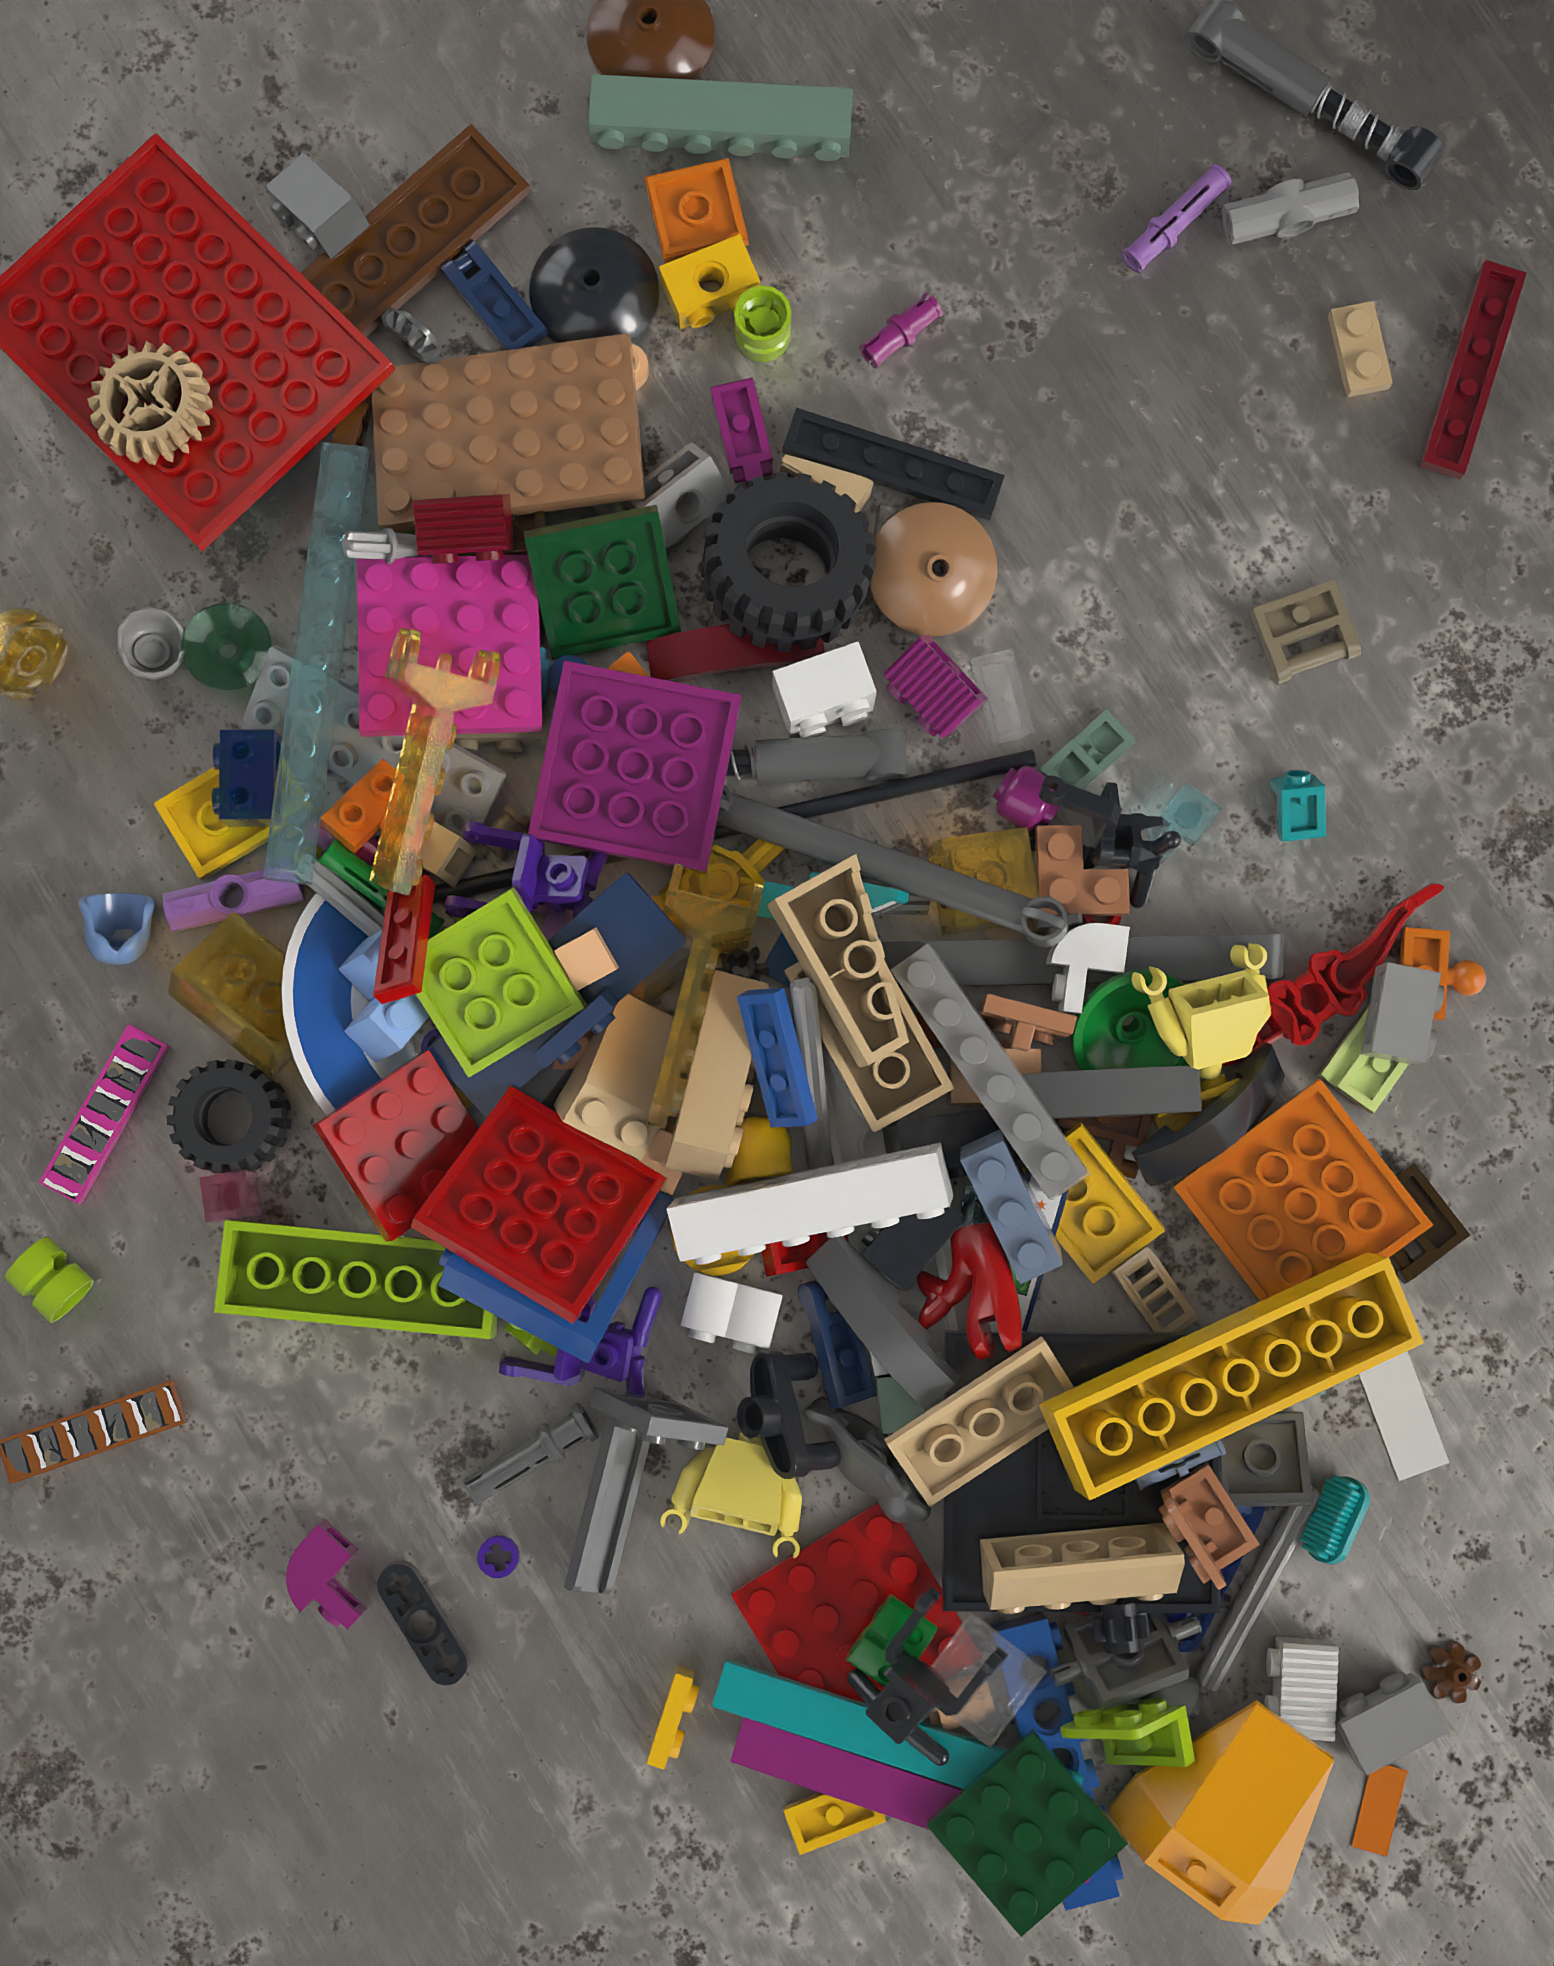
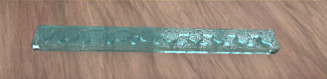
M327 442L322 444L263 877L269 881L312 885L355 558H348L344 555L341 541L347 531H359L369 461L368 447Z

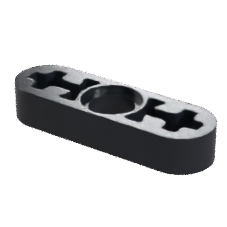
M397 1561L390 1564L381 1572L378 1578L377 1589L380 1597L429 1677L440 1685L457 1683L469 1667L470 1656L468 1650L416 1566L407 1561ZM392 1572H396L399 1577L407 1574L411 1580L406 1586L410 1597L413 1599L420 1593L424 1599L414 1603L405 1613L399 1607L407 1602L404 1594L400 1590L392 1592L388 1586L393 1581ZM427 1610L435 1616L436 1629L432 1634L423 1636L413 1630L411 1618L416 1611ZM442 1632L448 1638L440 1644L447 1656L455 1653L459 1658L454 1666L455 1673H451L448 1668L442 1671L437 1668L441 1655L435 1646L430 1652H427L424 1648L425 1645L433 1643Z

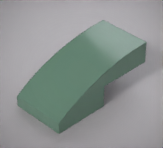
M1106 708L1040 769L1046 776H1057L1066 784L1084 790L1131 748L1137 740Z

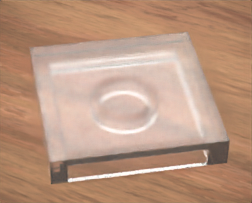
M971 1611L931 1667L942 1676L945 1684L950 1688L949 1691L958 1698L984 1662L998 1647H1001L1008 1654L1006 1660L992 1676L988 1677L967 1706L957 1715L950 1716L991 1748L1047 1670Z

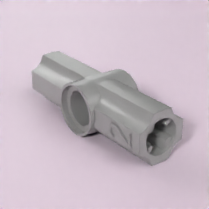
M1350 172L1305 184L1301 179H1292L1273 186L1263 195L1224 204L1221 212L1225 237L1230 241L1231 245L1276 233L1280 238H1287L1309 230L1315 223L1356 213L1360 207L1359 189L1356 179L1351 176Z

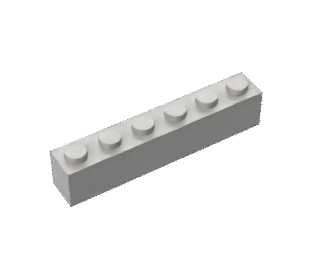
M926 944L892 968L891 972L1048 1199H1056L1091 1175L1088 1168L935 949Z

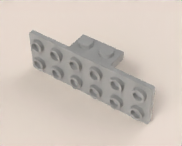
M274 645L268 650L243 716V721L266 735L270 734L273 739L354 784L383 758L416 786V795L401 810L415 818L420 813L463 838L462 831L465 821H476L485 824L506 777L504 770L440 735L361 737L359 732V682L350 686L278 645Z

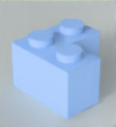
M382 929L365 939L338 969L370 1001L344 1032L375 1063L401 1050L429 1017L416 994L386 1004H381L373 996Z

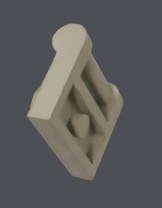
M1335 579L1254 607L1249 612L1268 660L1270 675L1276 685L1290 681L1291 675L1341 657L1349 660L1361 655L1359 639ZM1335 629L1338 636L1337 641L1289 658L1285 657L1282 649L1283 646Z

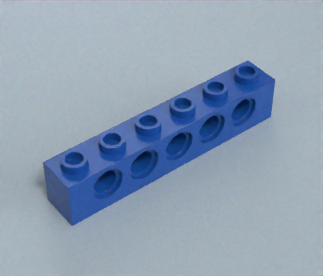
M1037 1612L989 1625L995 1649L997 1650L998 1647H1001L1008 1654L1000 1669L1019 1740L1033 1728L1051 1750L1058 1747L1068 1749L1070 1756L1065 1767L1083 1774L1082 1786L1094 1799L1092 1788L1099 1787L1096 1769L1092 1758L1084 1760L1080 1742L1087 1741V1739L1062 1738L1060 1727L1074 1720L1068 1696L1075 1695L1073 1681L1057 1688L1050 1675L1049 1669L1059 1666L1056 1651L1063 1649L1056 1621L1048 1623L1044 1613ZM1034 1655L1044 1657L1046 1666L1040 1675L1029 1677L1023 1674L1022 1668L1027 1658ZM1046 1701L1056 1703L1058 1711L1051 1721L1040 1722L1035 1719L1034 1713L1039 1704ZM1104 1804L1099 1805L1101 1809L1107 1814ZM1116 1854L1093 1874L1089 1884L1083 1883L1062 1901L1066 1911L1120 1896L1116 1881L1124 1879L1118 1855Z

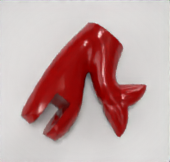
M974 1224L956 1230L950 1237L952 1267L949 1277L944 1280L923 1270L917 1276L918 1287L927 1298L921 1308L918 1322L926 1330L941 1321L951 1308L961 1302L971 1291L966 1332L972 1353L979 1360L995 1356V1345L990 1322L994 1321L997 1323L999 1336L1008 1352L1022 1348V1320L1016 1286L1007 1255L992 1224Z

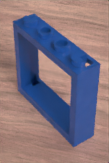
M662 1192L658 1194L645 1214L644 1220L587 1323L576 1319L574 1324L570 1323L482 1269L467 1262V1260L447 1248L438 1263L445 1267L439 1286L589 1363L668 1217L667 1207L673 1202L674 1198Z

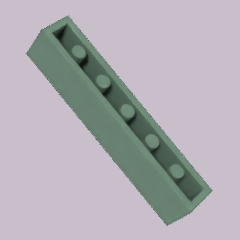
M591 74L588 121L591 144H599V146L606 149H620L623 146H642L645 150L652 152L664 151L667 148H680L694 154H705L710 150L728 151L736 156H749L754 152L772 153L773 156L784 159L793 158L796 155H813L820 160L833 161L840 157H849L853 88Z

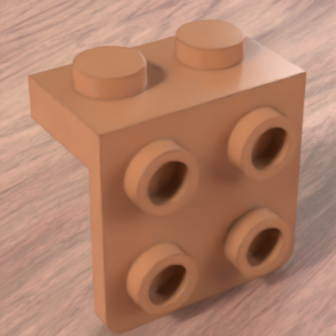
M1206 1462L1188 1475L1181 1477L1162 1489L1160 1493L1164 1505L1158 1509L1163 1516L1164 1523L1177 1543L1183 1539L1187 1540L1189 1545L1184 1549L1189 1556L1188 1560L1201 1581L1206 1583L1212 1579L1217 1589L1220 1590L1227 1585L1220 1569L1260 1544Z

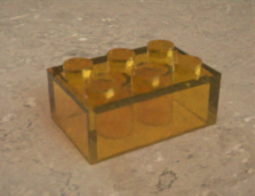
M233 912L171 970L168 994L273 1079L294 1058L286 1034L282 1008V978L286 954L238 914Z

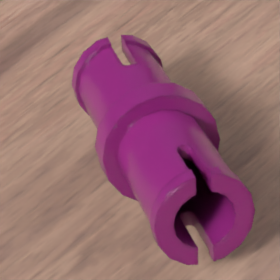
M924 293L919 300L900 315H891L886 320L887 325L865 343L859 345V351L864 360L869 365H872V368L877 369L883 361L902 346L905 348L911 346L915 342V336L943 315L941 306L933 296L930 297L929 293Z

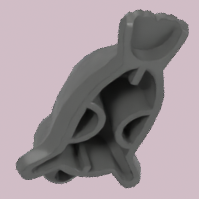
M824 1396L814 1400L803 1411L806 1418L822 1425L828 1441H834L839 1447L841 1455L838 1465L839 1470L857 1488L877 1498L880 1508L890 1520L906 1524L910 1522L922 1523L928 1519L931 1507L928 1506L885 1443L884 1439L889 1437L887 1434H883L879 1428L862 1417L842 1408H830L828 1398Z

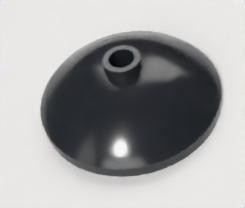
M599 227L582 228L557 238L539 256L531 273L529 299L532 311L547 329L548 334L546 336L554 343L629 333L632 344H634L647 331L656 315L659 304V282L650 257L633 239L612 229ZM592 275L600 279L599 283L594 286L584 283L585 279Z

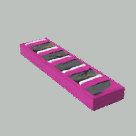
M131 1024L127 1025L38 1183L77 1204L84 1202L168 1053L170 1045Z

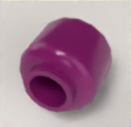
M1028 765L1022 766L1018 771L1011 767L992 796L997 800L996 812L1026 832L1034 830L1039 823L1043 826H1048L1061 806L1045 803L1039 798L1038 795L1046 776Z

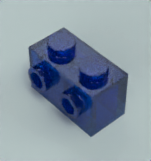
M275 729L220 730V743H214L213 765L215 770H219V787H214L212 791L214 814H219V820L228 827L282 826L283 737Z

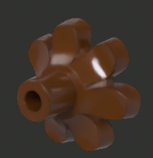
M1451 1641L1448 1644V1652L1440 1646L1432 1647L1429 1651V1657L1435 1662L1434 1665L1425 1664L1420 1670L1423 1679L1435 1682L1430 1688L1431 1696L1435 1699H1443L1449 1693L1453 1703H1464L1467 1700L1466 1689L1478 1690L1480 1687V1679L1473 1675V1672L1481 1667L1479 1658L1475 1654H1469L1465 1657L1464 1646L1457 1641Z

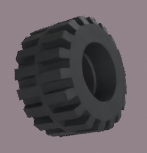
M213 1060L207 1062L206 1067L197 1066L189 1071L191 1077L188 1080L181 1079L176 1087L180 1089L177 1097L171 1096L168 1105L174 1106L173 1115H167V1125L174 1128V1133L169 1135L172 1143L178 1144L181 1147L180 1155L186 1160H192L194 1162L193 1166L201 1170L220 1174L236 1175L243 1174L246 1171L253 1172L262 1168V1163L271 1162L277 1156L274 1152L278 1147H284L287 1138L283 1137L285 1129H291L292 1120L287 1119V1111L291 1110L290 1102L284 1099L282 1093L285 1090L281 1084L275 1082L272 1079L273 1076L267 1071L237 1060ZM227 1091L243 1093L249 1100L253 1112L249 1131L241 1140L234 1144L219 1143L212 1136L207 1120L210 1106L214 1100Z

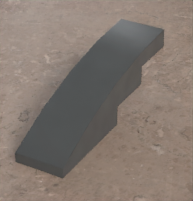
M1190 1066L1022 1074L1053 1119L1202 1112L1199 1069L1197 1070Z
M843 1236L829 1238L807 1259L808 1267L852 1330L888 1373L925 1411L956 1385L960 1375L927 1344L931 1334L898 1303L903 1294Z

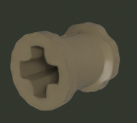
M505 802L501 806L503 812L489 826L528 834L530 824ZM486 845L503 862L509 858L507 852L510 849Z

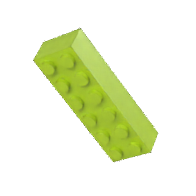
M225 1220L214 1313L481 1339L496 1337L498 1316L439 1286L445 1267L438 1263L446 1248L432 1239L399 1236L394 1241L386 1242L381 1234L240 1220Z

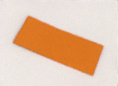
M1386 1765L1369 1774L1351 1847L1387 1857L1408 1770Z

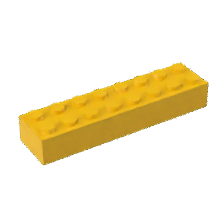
M1366 1252L1040 1403L1039 1407L1074 1490L1088 1500H1092L1423 1344L1424 1341L1389 1257Z

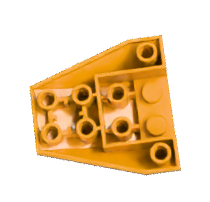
M1256 1700L1192 1739L1194 1763L1186 1767L1148 1766L1135 1774L1108 1807V1814L1145 1864L1220 1920L1259 1925L1288 1890L1331 1771L1334 1757Z

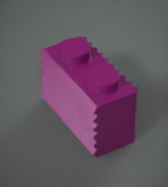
M929 635L920 636L883 673L884 677L890 682L887 685L888 691L900 703L906 704L908 702L920 713L917 717L918 723L926 732L934 737L939 734L940 737L946 738L954 734L988 700L985 694Z

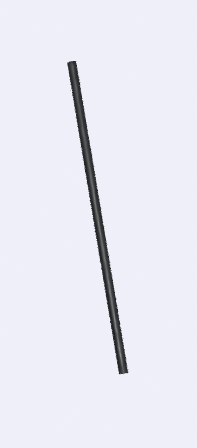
M1033 749L776 808L807 819L1009 772L1011 767L1016 771L1026 765L1035 767L1037 765ZM725 826L716 827L713 840L742 833ZM587 850L567 856H585L588 858L591 851ZM609 855L605 865L628 860L629 858ZM515 867L460 879L455 888L446 883L435 885L433 904L446 901L447 896L450 895L466 897L512 886Z

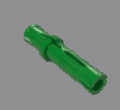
M334 839L324 851L318 863L326 866L385 910L388 887L395 884L341 845L337 839ZM433 912L431 914L428 939L435 936L445 922V919Z

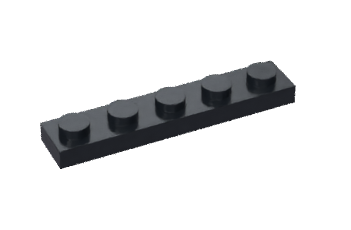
M797 407L782 447L783 454L853 473L870 479L875 484L930 502L949 504L964 510L970 515L989 521L1005 477L1003 474Z

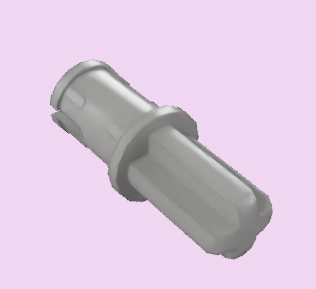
M384 528L381 532L347 531L341 541L343 553L348 558L384 559L386 564H392L395 559L431 557V555L418 556L416 534L395 533L391 528Z

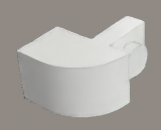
M1104 923L1085 924L1067 931L1064 938L1051 947L1046 965L1063 967V974L1055 975L1052 989V1001L1059 1002L1058 1012L1082 1013L1087 970L1113 974L1124 973L1130 927Z

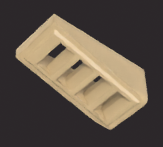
M787 454L781 460L779 472H787V477L798 478L799 473L812 475L811 481L822 484L823 480L835 485V493L839 496H842L844 493L848 494L856 502L855 513L862 512L870 500L873 481Z
M1149 1245L1140 1249L1109 1272L1152 1332H1181L1199 1318ZM1147 1264L1151 1270L1132 1284L1128 1276ZM1157 1278L1161 1285L1144 1298H1141L1138 1291ZM1167 1292L1172 1299L1152 1313L1148 1306ZM1178 1306L1183 1314L1162 1328L1158 1320Z

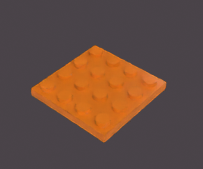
M1320 1078L1255 1124L1243 1137L1223 1153L1193 1170L1173 1185V1188L1260 1301L1366 1252L1390 1257L1433 1226Z

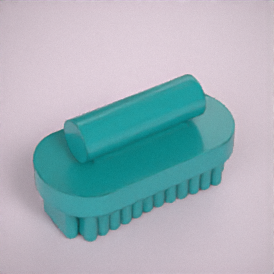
M1333 1475L1332 1479L1327 1478L1325 1480L1324 1489L1321 1490L1322 1494L1319 1496L1321 1500L1317 1501L1316 1510L1310 1517L1311 1520L1308 1521V1526L1305 1527L1306 1531H1303V1536L1300 1537V1541L1304 1542L1302 1548L1307 1550L1315 1560L1327 1565L1338 1564L1347 1557L1370 1505V1493L1367 1487L1362 1482L1349 1476L1339 1477Z

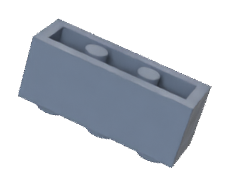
M1001 1129L962 1146L960 1161L1020 1284L1062 1266L1061 1248L1009 1141Z

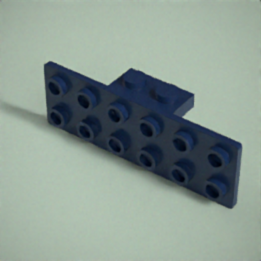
M624 873L548 941L554 951L597 927L619 967L617 970L578 990L587 1004L584 1009L469 1078L442 1036L427 1049L430 1050L439 1067L484 1116H488L510 1085L519 1090L540 1070L547 1068L553 1061L557 1060L561 1066L565 1064L582 1048L577 1040L589 1030L596 1036L616 1018L611 1011L618 1002L686 943V936L631 874Z

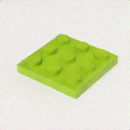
M514 887L428 939L422 992L416 995L468 1078L587 1006L579 991H576L558 957Z

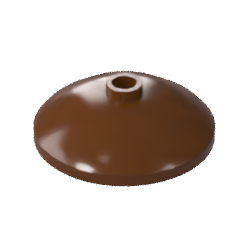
M596 0L587 19L586 41L591 61L600 75L697 80L706 69L712 57L715 43V28L711 11L705 0ZM647 16L656 18V21L652 24L642 22Z

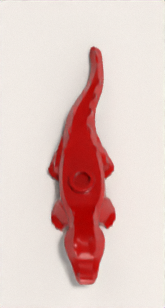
M1431 883L1399 902L1383 916L1370 934L1352 949L1344 953L1338 950L1313 953L1308 961V970L1292 981L1281 980L1269 984L1267 991L1271 1015L1257 1033L1251 1053L1244 1058L1222 1063V1066H1230L1244 1061L1264 1043L1268 1042L1272 1045L1273 1042L1281 1037L1291 1039V1043L1296 1046H1306L1312 1043L1321 1030L1320 1024L1333 1015L1338 1014L1344 1017L1355 1015L1367 997L1365 984L1375 974L1376 966L1383 964L1400 929L1408 917L1422 904L1441 893L1444 886Z

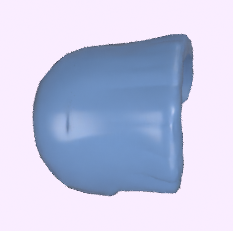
M142 893L91 894L79 900L78 905L83 915L86 945L88 951L96 960L110 965H124L134 962L146 951L150 942L151 918L155 907L153 897ZM131 929L134 933L131 938L112 937L116 930Z

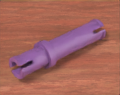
M1217 164L1211 165L1208 171L1160 217L1155 216L1146 224V231L1121 253L1125 264L1132 271L1141 273L1163 249H1171L1177 243V236L1224 190L1230 187L1232 182L1229 174ZM1199 195H1202L1185 212H1183ZM1168 225H1171V226H1169V227L1160 235V233H1161Z

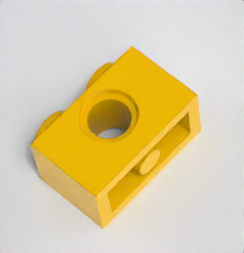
M740 234L659 266L660 283L680 330L688 326L700 328L712 322L718 314L728 310L734 312L736 302L741 294L749 288L760 286V279ZM709 280L718 281L723 285L715 292H707L701 288V285Z

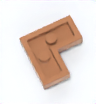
M1082 825L1037 826L1035 828L1037 898L1046 896L1056 899L1063 905L1067 915L1081 913L1082 916H1127L1130 914L1128 869H1083ZM1038 909L1048 912L1052 915L1059 916L1058 913L1052 909Z

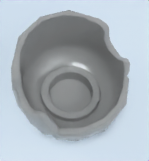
M146 607L132 611L120 624L117 631L120 660L129 672L139 678L158 680L173 675L184 661L186 651L184 629L181 623L167 610Z

